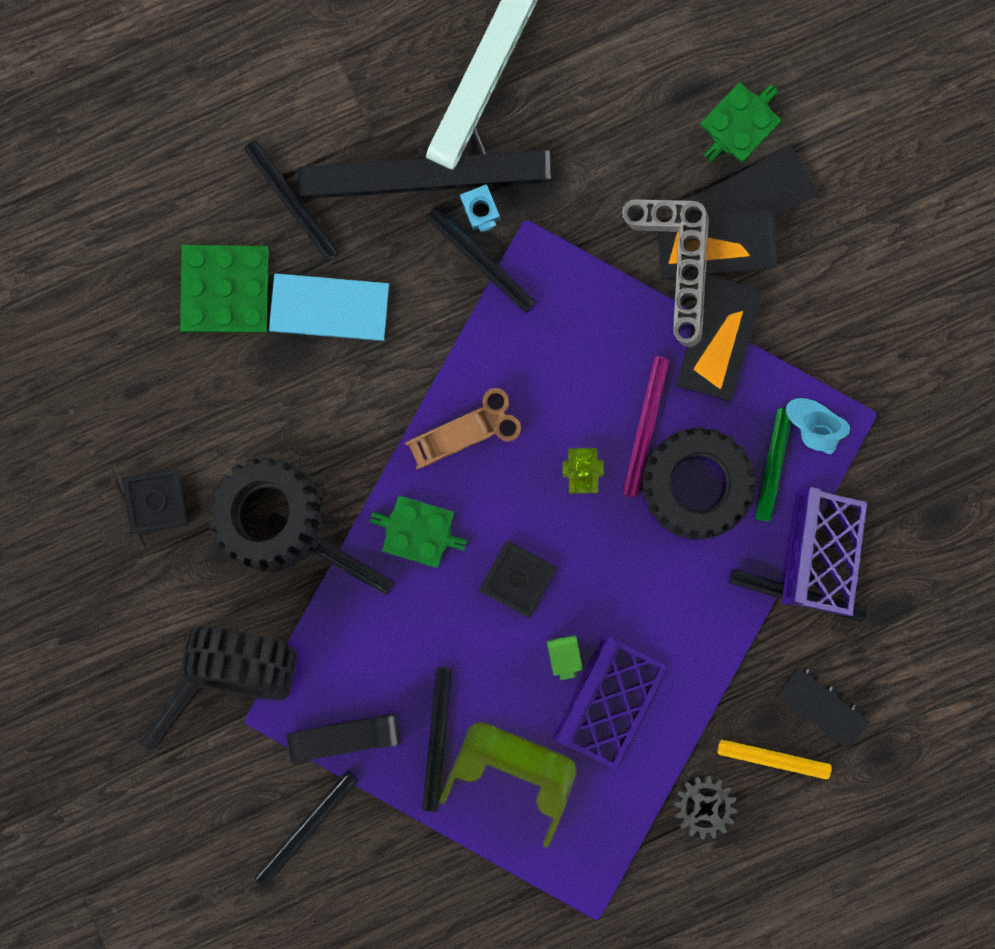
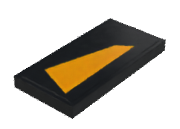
M772 210L708 216L706 275L777 268ZM701 217L687 218V221L697 223ZM657 231L661 279L676 278L679 232ZM697 239L688 241L685 247L686 250L695 252L700 247V241ZM689 268L685 271L684 277L698 276L699 271L696 268Z
M707 275L705 280L702 338L695 346L686 347L676 387L732 402L763 290ZM692 326L689 338L695 334L694 326Z

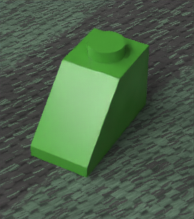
M572 635L546 641L553 675H560V680L578 677L577 671L582 670L576 636Z

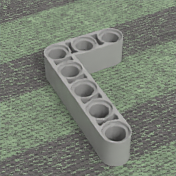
M631 200L625 204L622 211L623 218L630 228L637 231L679 232L673 331L675 337L683 346H695L701 340L703 332L709 217L706 209L701 203L696 201ZM635 209H642L644 211V216L639 221L630 220V214ZM664 210H671L673 212V216L668 222H660L658 219L659 214ZM700 211L702 213L700 221L697 223L688 222L687 217L690 212ZM692 239L700 241V247L695 252H689L685 248L687 242ZM689 268H696L699 271L697 278L692 281L685 280V271ZM690 296L697 298V304L693 309L686 310L682 308L685 298ZM686 325H692L695 327L693 337L688 339L682 338L680 334L682 328Z

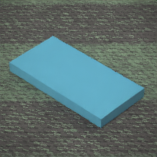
M274 273L269 331L384 341L389 283Z

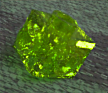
M568 448V460H562V477L568 478L569 494L598 493V477H604L603 460H598L597 448Z

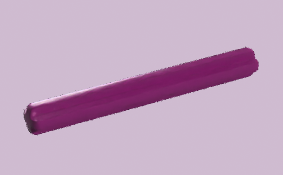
M655 356L651 368L623 489V494L628 497L637 498L640 491L669 365V359L661 356Z

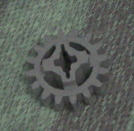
M707 775L705 782H701L700 778L695 776L694 785L686 781L684 784L687 790L685 792L677 791L681 801H674L673 805L680 808V811L674 815L676 818L684 819L680 823V827L683 829L689 826L688 834L690 836H693L698 831L700 839L704 840L706 833H710L711 837L715 839L718 829L724 834L727 832L724 827L725 823L733 825L734 821L729 816L730 814L737 813V809L731 807L730 804L737 800L735 797L727 796L731 791L729 786L723 789L720 788L722 785L721 779H717L715 783H712L711 776ZM711 788L716 790V792L706 795L701 794L698 789ZM690 796L693 799L692 810L687 814L686 803ZM703 800L706 803L712 802L709 806L711 812L708 814L704 811L698 812L701 809L699 803ZM724 800V813L720 818L718 816V806ZM700 820L710 821L712 825L703 827L698 826L695 823L699 822Z

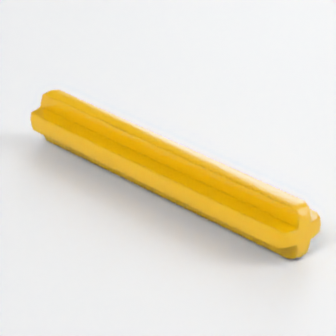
M723 739L720 740L717 750L721 756L826 780L829 779L832 766L828 763Z

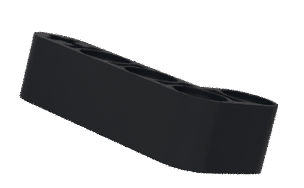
M398 713L286 734L291 763L371 748L391 747L403 743Z

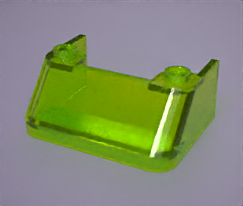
M477 722L473 724L466 734L439 803L445 804L455 777L467 782L475 781L483 774L486 764L541 787L537 796V806L542 813L552 817L542 840L543 846L548 848L576 777L577 769L574 761L563 754L488 723Z

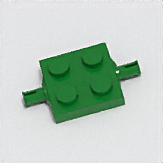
M739 82L700 123V127L711 136L714 142L703 154L710 163L724 151L733 155L743 164L781 124L782 120L768 106V102L779 93L776 88L773 89V85L769 84L758 96L751 93Z
M398 496L395 509L390 516L374 511L371 515L374 518L370 519V523L386 527L383 552L438 568L442 553L447 546L464 551L466 547L464 545L467 543V539L451 535L454 511L408 497Z

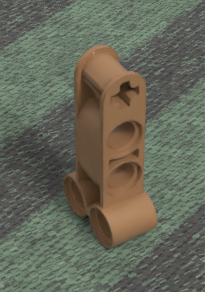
M498 388L488 390L483 396L484 407L406 442L405 445H409L418 465L416 470L494 435H497L504 442L515 441L521 433V426L516 417L504 414L509 407V399L505 391ZM497 394L504 398V405L499 410H493L488 406V399L492 395ZM504 421L515 423L516 432L512 436L507 437L500 433V425ZM419 442L424 450L427 460H425L420 450V447L418 445Z

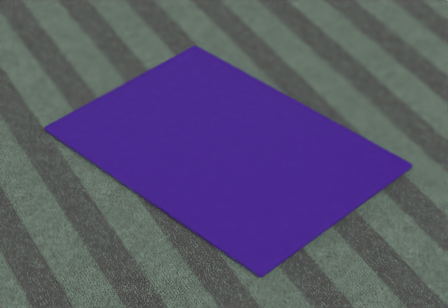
M525 220L498 266L534 299L535 306L529 312L524 313L491 280L489 281L340 548L342 552L394 582L392 591L388 595L382 594L331 564L287 643L295 648L298 654L290 695L286 699L278 701L256 698L245 718V723L288 748L287 733L398 713L403 738L402 744L379 749L371 748L312 759L310 761L339 777H342L347 771L351 772L358 779L355 786L590 918L598 920L605 911L777 598L730 584L729 575L731 570L738 569L785 583L797 490L813 487L821 489L820 492L834 495L875 421L876 413L750 342L747 346L732 402L676 387L687 346L679 343L674 335L675 301L535 223ZM682 305V308H684V309H686V310H690V309H688L687 307H685V306ZM686 325L682 328L680 333L682 338H689L692 325ZM655 356L669 359V365L646 463L654 450L666 438L684 429L702 427L703 429L712 428L719 430V433L728 434L734 438V442L744 448L748 460H751L753 464V476L756 477L753 503L750 504L749 511L745 517L737 523L738 525L722 535L694 540L670 533L669 530L658 524L655 517L650 514L643 496V482H641L637 498L628 497L623 494ZM498 388L505 391L509 399V407L504 414L516 417L521 426V433L515 441L504 442L497 435H494L416 470L418 465L409 445H405L406 442L484 407L483 396L488 390ZM495 394L488 399V406L493 410H499L504 405V398L500 395ZM797 398L814 400L845 420L850 426V433L845 438L840 439L832 454H827L823 451L807 447L802 441L801 429L791 421L772 519L769 522L757 520L755 515L777 410L779 408H786L791 400ZM504 421L500 425V433L507 437L512 436L516 432L515 423ZM419 442L418 445L420 447V450L425 460H427L424 450ZM695 456L685 459L676 467L671 479V488L674 497L683 507L692 511H706L716 506L722 499L726 489V479L722 469L716 462L706 457ZM399 495L454 511L451 535L467 539V543L464 545L466 546L465 550L462 551L447 546L442 553L438 568L383 552L386 527L370 523V519L374 518L371 517L372 512L390 516L395 509ZM820 499L819 511L823 515L829 503L826 500ZM506 540L557 567L530 619L478 591ZM603 633L668 666L616 770L552 738ZM575 635L582 670L577 671L578 677L560 680V675H553L546 641ZM620 648L614 659L617 669L632 665L629 652ZM635 656L637 663L643 661L641 658ZM650 663L638 667L643 682L653 679L658 670V667ZM612 665L608 673L613 671ZM437 667H449L452 670L439 804L436 812L424 811L422 805ZM634 669L619 674L624 689L639 684ZM615 675L604 679L601 685L604 695L619 691ZM650 685L645 686L646 692ZM640 688L625 693L630 708L641 704L643 696ZM598 691V693H597L595 699L600 697L599 691ZM621 695L606 700L610 715L626 710ZM602 701L591 705L588 711L591 722L606 717ZM637 711L632 712L633 718H634V716H635V714H636ZM627 714L612 719L617 734L628 730L630 722ZM584 718L581 725L587 723L586 718ZM608 721L593 726L597 741L613 736ZM589 728L578 731L573 742L580 746L593 743ZM624 737L618 739L620 744ZM614 740L599 745L602 757L610 761L613 760L617 752ZM595 747L588 749L597 754Z

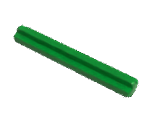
M779 408L776 413L755 515L756 519L769 522L772 519L791 426V420L786 414V408Z

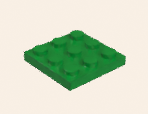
M182 245L180 331L268 333L269 247Z

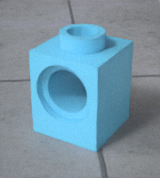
M487 184L460 195L473 231L479 229L480 232H485L497 226L495 222L500 221V216ZM477 204H485L489 208V213L484 217H477L473 213V208Z

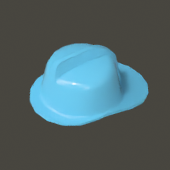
M797 398L791 400L786 406L788 418L801 429L802 441L811 449L832 454L840 439L845 438L850 433V426L845 420L814 400Z

